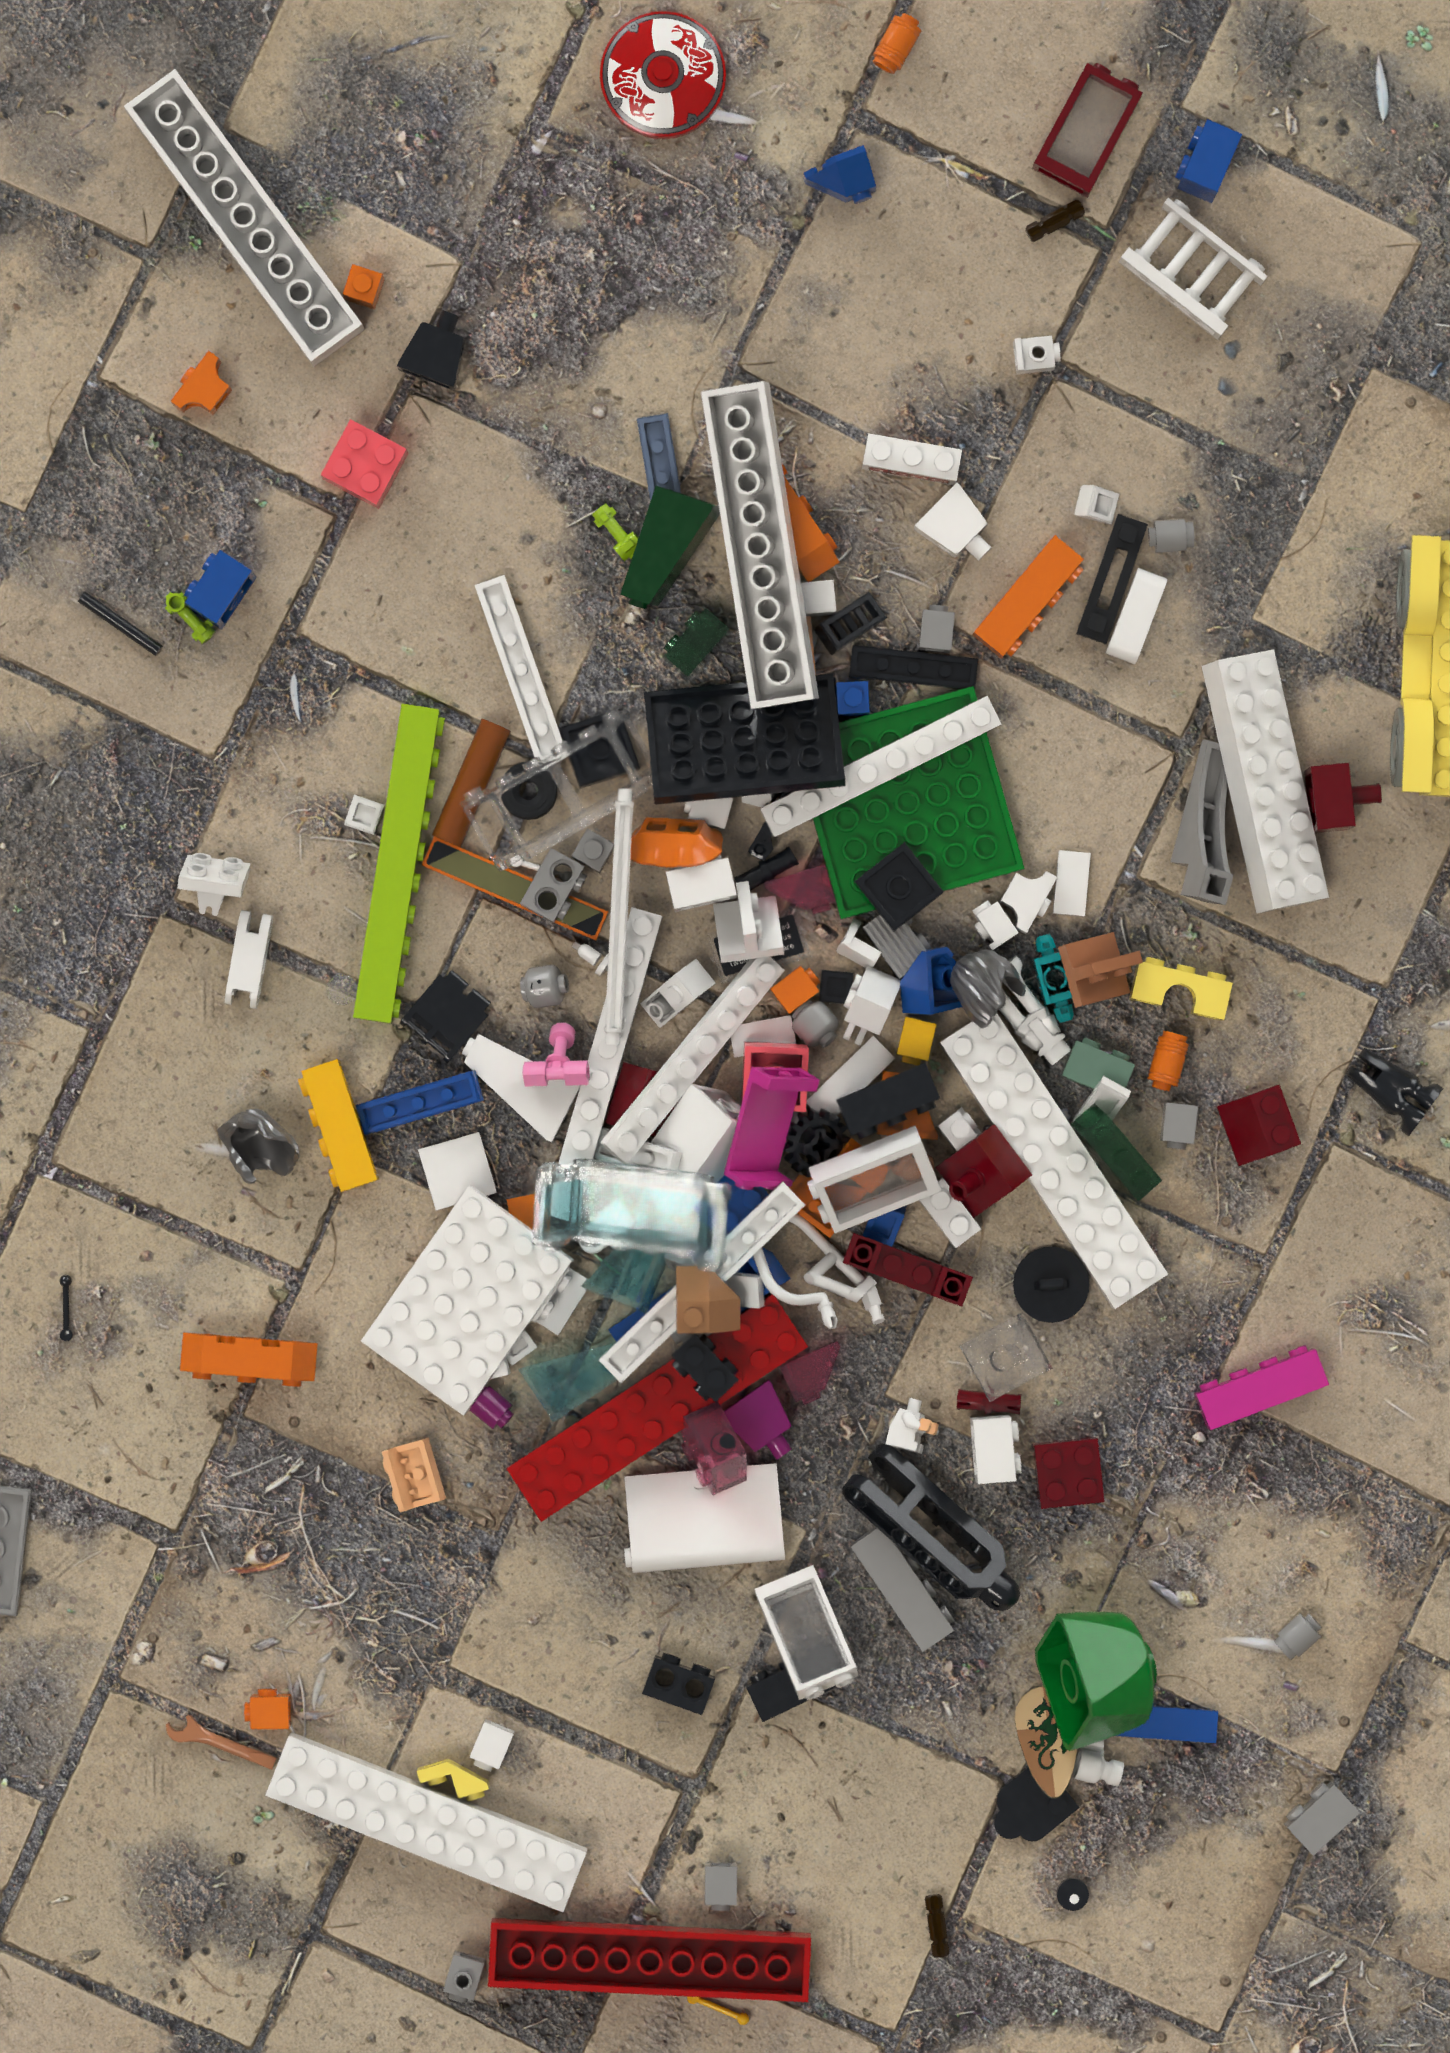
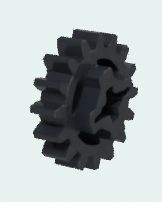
M809 1108L807 1117L799 1112L797 1114L799 1121L797 1123L791 1121L790 1123L792 1129L787 1134L788 1143H785L784 1151L789 1152L785 1155L784 1160L792 1164L791 1168L798 1173L801 1172L809 1178L811 1176L809 1167L837 1157L844 1148L843 1144L850 1140V1137L842 1134L848 1129L847 1126L839 1122L840 1118L833 1113L830 1115V1112L822 1108L819 1114L813 1108ZM822 1124L828 1125V1127L831 1129V1133H828L825 1130V1128L822 1127ZM800 1153L806 1155V1158L809 1159V1162L803 1161V1159L800 1156Z

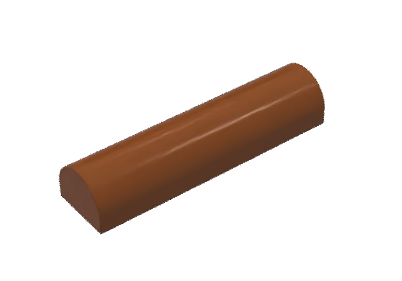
M481 719L432 836L460 848L462 847L511 733L510 730L488 720Z

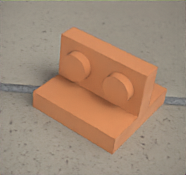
M1114 932L1058 946L1075 1008L1131 993L1126 974L1132 973L1131 966L1143 963L1141 953L1136 951L1120 956Z

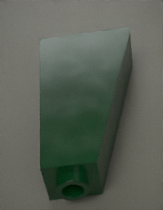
M655 486L620 595L630 598L628 604L642 609H647L648 604L660 605L720 515L719 506L667 488Z

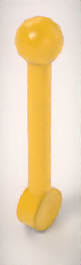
M687 1997V2001L690 2004L700 2003L737 2019L740 2025H746L749 2022V2016L746 2013H736L702 1997Z

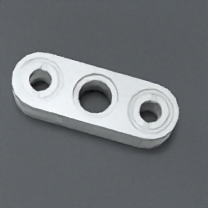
M241 910L227 981L225 1004L232 1005L236 991L240 990L250 992V1008L257 1009L272 931L273 915L263 914L259 933L249 932L251 912Z

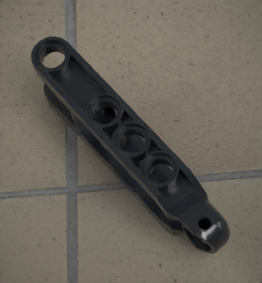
M884 1443L877 1445L868 1459H870L876 1470L886 1478L885 1481L903 1498L896 1504L868 1478L855 1474L851 1476L842 1488L845 1499L956 1599L979 1597L987 1606L997 1611H1005L1014 1606L1020 1598V1589L1015 1580L1004 1571L1006 1561L1003 1545L895 1448ZM918 1506L933 1520L932 1524L936 1527L939 1525L956 1541V1545L959 1548L963 1547L978 1560L982 1572L973 1573L910 1517L909 1514L914 1507Z

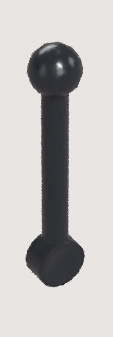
M63 1275L59 1280L61 1286H63V1330L60 1332V1338L63 1341H69L73 1337V1332L69 1329V1286L72 1283V1279L69 1275Z

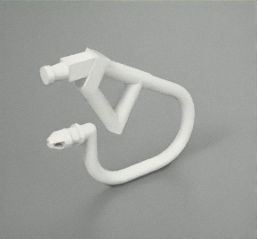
M797 1213L788 1222L797 1225L825 1254L816 1265L804 1274L806 1283L845 1297V1299L855 1303L862 1299L865 1310L869 1311L872 1316L873 1324L884 1322L885 1318L881 1314L880 1308L882 1302L875 1286L877 1282L870 1275L865 1278L855 1267L842 1263L844 1256L802 1216ZM762 1247L753 1255L762 1282L772 1295L791 1305L819 1304L817 1308L821 1312L824 1325L829 1329L836 1328L838 1320L835 1311H833V1303L829 1302L826 1293L793 1294L784 1290L773 1279ZM835 1264L856 1288L823 1276V1274Z

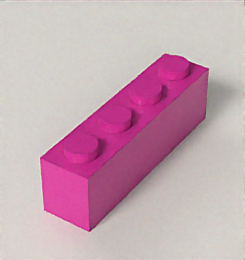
M1306 1345L1288 1351L1290 1357L1278 1361L1275 1356L1259 1362L1260 1368L1248 1373L1247 1368H1243L1230 1373V1380L1218 1384L1217 1379L1199 1385L1201 1391L1194 1393L1207 1429L1213 1430L1328 1386L1329 1382L1316 1349L1311 1348L1308 1350Z

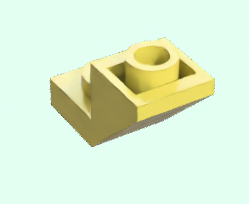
M450 1759L417 1769L420 1783L428 1781L429 1786L447 1781L446 1775L451 1774L458 1799L466 1797L467 1801H472L484 1797V1791L490 1787L488 1779Z

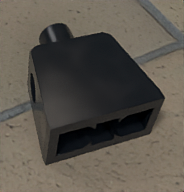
M441 310L436 326L422 322L397 364L398 370L455 391L465 345L464 337L453 333L459 316Z

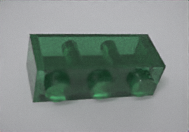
M1093 1104L1070 1124L1124 1189L1138 1202L1162 1181L1115 1123L1096 1104Z

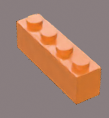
M1054 535L978 626L973 636L1000 659L1006 653L1012 657L1023 644L1019 638L1026 629L1032 633L1043 620V617L1039 614L1046 605L1053 608L1063 596L1060 588L1065 582L1069 581L1073 584L1084 569L1080 567V564L1084 558Z

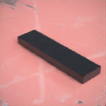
M852 645L849 677L952 689H964L974 686L975 689L978 659Z

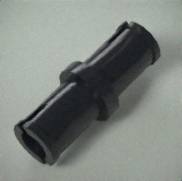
M787 847V849L766 861L759 860V865L738 877H734L736 883L749 881L751 891L767 881L769 883L775 881L774 877L799 863L791 848Z

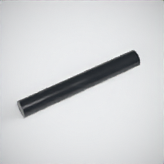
M87 592L81 595L78 602L153 655L157 656L163 646Z

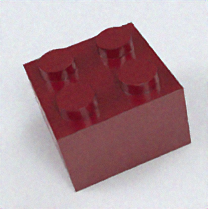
M1089 1437L1032 1444L1038 1503L1041 1509L1105 1502L1098 1438Z

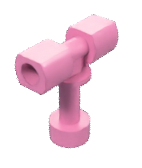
M556 1023L551 1027L549 1042L554 1047V1051L545 1061L524 1062L523 1079L525 1086H547L549 1080H565L566 1086L589 1084L590 1070L588 1060L570 1061L566 1056V1050L573 1046L576 1034L575 1029L570 1024Z

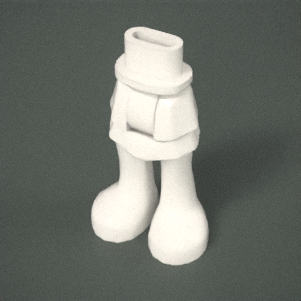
M1016 955L1008 961L1014 965L1020 980L1025 984L1021 976L1023 964ZM1003 978L1002 982L1008 987L1005 979ZM1026 984L1024 996H1019L1012 991L1029 1012L1025 1017L1005 993L1006 1004L999 1011L1015 1030L1014 1033L1022 1038V1043L1035 1051L1039 1050L1037 1054L1040 1057L1044 1055L1051 1065H1054L1071 1051V1048L1063 1040L1065 1035L1063 1033L1059 1034L1061 1031L1054 1014L1049 1013L1048 1007L1041 1004Z

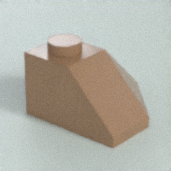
M676 1266V1332L718 1333L740 1330V1297L709 1266Z

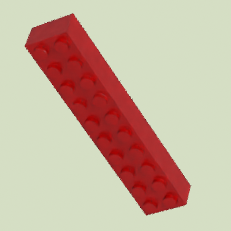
M770 1294L764 1298L763 1307L760 1309L749 1308L740 1314V1330L712 1333L707 1336L717 1347L713 1351L721 1361L727 1357L739 1370L735 1374L739 1381L718 1401L714 1402L712 1398L705 1401L693 1388L697 1382L689 1374L684 1378L671 1365L675 1361L673 1358L506 1468L539 1520L541 1522L806 1349L808 1347L777 1298Z
M492 1918L488 1987L808 2002L811 1933Z

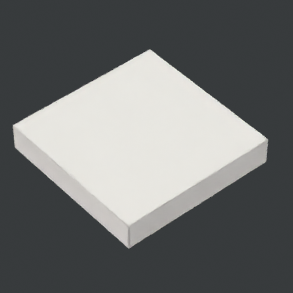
M480 1132L418 1149L435 1210L456 1205L470 1185L485 1196L497 1193Z

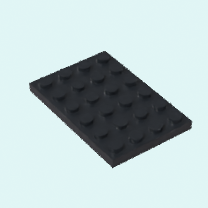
M833 674L815 675L818 699L751 709L747 682L644 692L654 804L846 786Z

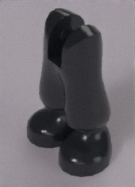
M1364 1048L1358 1056L1368 1066L1376 1070L1370 1078L1364 1072L1350 1066L1346 1075L1369 1094L1388 1114L1401 1116V1130L1409 1137L1426 1113L1408 1102L1405 1097L1410 1096L1422 1108L1428 1111L1444 1088L1438 1084L1422 1086L1419 1078L1413 1073L1390 1063L1374 1052Z

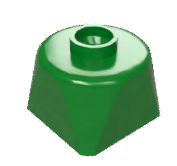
M1121 1612L1057 1614L1035 1648V1662L1064 1747L1068 1751H1072L1127 1732L1146 1723L1154 1706V1687L1157 1682V1670L1153 1653L1148 1644L1144 1642L1135 1623Z

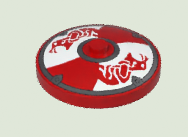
M669 11L646 13L624 24L608 42L600 65L601 90L609 110L621 124L631 131L654 139L681 137L704 125L718 108L726 84V66L723 53L713 35L696 20L686 15Z

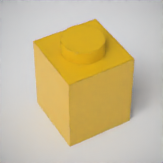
M909 1017L904 1018L896 1055L902 1056L901 1062L918 1066L921 1061H928L936 1029L935 1023Z

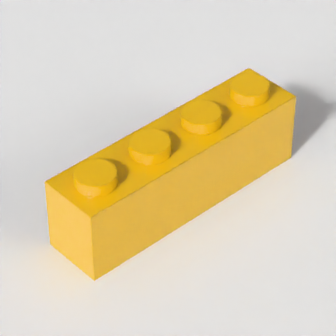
M336 1059L302 1070L303 1078L298 1079L303 1096L310 1097L313 1108L308 1109L313 1127H320L323 1138L318 1139L323 1157H330L333 1168L329 1169L328 1173L333 1187L339 1186L340 1191L344 1192L379 1180L340 1060Z

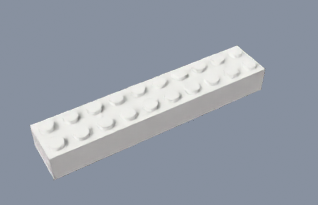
M176 69L124 105L126 112L313 367L365 330L363 324Z
M761 381L702 391V403L751 709L818 699L819 695L769 382Z
M996 1013L992 1017V1022L988 1027L982 1029L974 1022H970L941 1041L939 1045L990 1123L996 1125L1031 1172L1032 1176L1028 1178V1181L1113 1309L1118 1308L1168 1275L999 1015Z
M293 1732L288 1736L265 1795L560 1912H564L587 1853L586 1847L461 1798L458 1799L456 1796Z

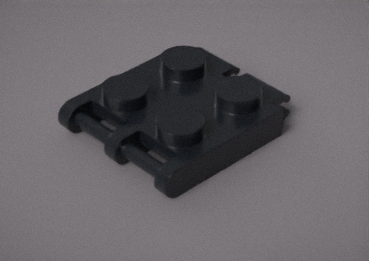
M453 970L445 978L439 974L399 1022L403 1027L407 1025L422 1038L421 1042L423 1044L431 1045L443 1055V1060L447 1064L489 1016L484 1011L491 1003L474 988L466 997L463 991L469 984ZM411 1019H415L429 1032L426 1034L422 1029H420L416 1024H414L411 1021ZM435 1036V1037H436L438 1040H440L445 1046H447V1047L450 1049V1051H449V1052L446 1051L441 1045H439V1044H438L435 1040H433L432 1038Z

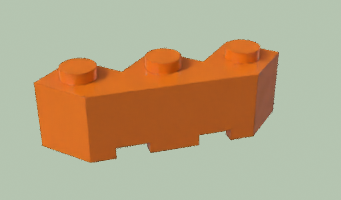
M782 463L798 568L807 582H811L839 563L834 553V550L838 547L828 532L823 535L809 514L813 511L812 507L803 495L797 496L785 478L788 472Z
M183 1332L180 1371L193 1372L192 1378L211 1380L212 1374L238 1376L237 1382L256 1383L257 1378L282 1380L283 1386L301 1387L302 1381H315L318 1343Z

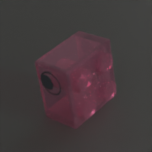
M716 1401L683 1416L684 1429L681 1430V1435L685 1443L681 1444L682 1450L688 1461L693 1460L698 1468L695 1472L701 1486H708L713 1496L746 1481V1452L719 1402Z

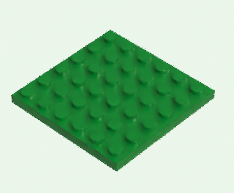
M974 686L840 722L839 730L844 766L977 701ZM987 732L812 818L840 920L876 911L854 881L904 842L944 892L1025 869Z

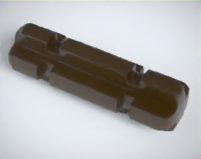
M1074 200L1068 203L1065 209L1061 207L1042 217L1040 222L1035 221L1029 224L1025 229L1029 239L1032 242H1036L1043 238L1045 233L1049 235L1069 224L1071 219L1075 221L1084 216V207L1079 200Z
M940 1894L928 1895L925 1897L926 1910H929L927 1919L930 1940H933L931 1944L932 1955L935 1958L946 1957L949 1955V1945L945 1941L947 1931L944 1912L941 1911L943 1908L942 1896Z

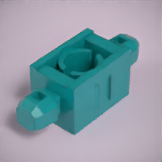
M1050 934L1036 937L1037 953L1041 952L1042 957L1033 959L1032 962L1044 1005L1047 1006L1055 1003L1056 1008L1053 1011L1060 1023L1073 1020L1072 1004H1068V999H1072L1060 953H1054L1053 948H1056L1053 937ZM1060 961L1061 966L1054 965L1053 969L1060 971L1063 975V982L1059 986V990L1067 984L1068 991L1049 996L1048 990L1056 991V987L1050 986L1046 981V975L1051 970L1050 967L1042 972L1041 966Z

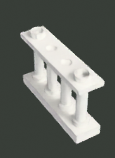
M1167 198L1162 209L1168 215L1141 249L1133 251L1128 247L1121 256L1119 263L1218 340L1228 327L1224 322L1226 320V313L1252 280L1260 286L1267 278V275L1263 273L1265 268L1253 258L1245 259L1189 214L1191 210L1178 199L1173 202ZM1179 221L1193 234L1165 269L1161 268L1159 271L1150 264V257ZM1204 241L1218 253L1190 289L1186 288L1183 290L1174 283L1176 281L1175 276ZM1229 261L1243 273L1215 308L1211 307L1208 310L1199 303L1201 300L1199 296L1226 262Z

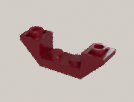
M856 1233L852 1235L842 1262L961 1307L964 1304L973 1279L972 1276Z

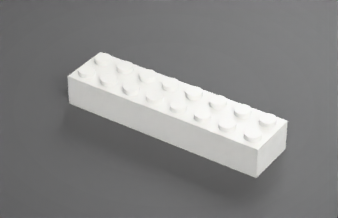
M1274 649L1220 659L1203 665V675L1256 914L1329 898Z

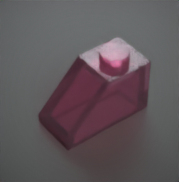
M825 864L764 882L765 891L804 912L812 910L813 915L831 910L830 904L836 901Z
M834 1341L780 1366L795 1402L802 1400L803 1404L806 1405L821 1398L819 1392L825 1389L840 1350L838 1341Z

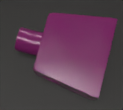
M769 1379L719 1414L755 1452L766 1445L777 1460L792 1450L782 1435L783 1432L792 1426Z

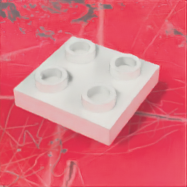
M205 853L187 855L178 878V889L197 891L199 913L205 914L207 907L210 906L212 908V915L217 916L225 895L241 898L249 877L250 863H244L241 859L228 857L224 860L215 859Z

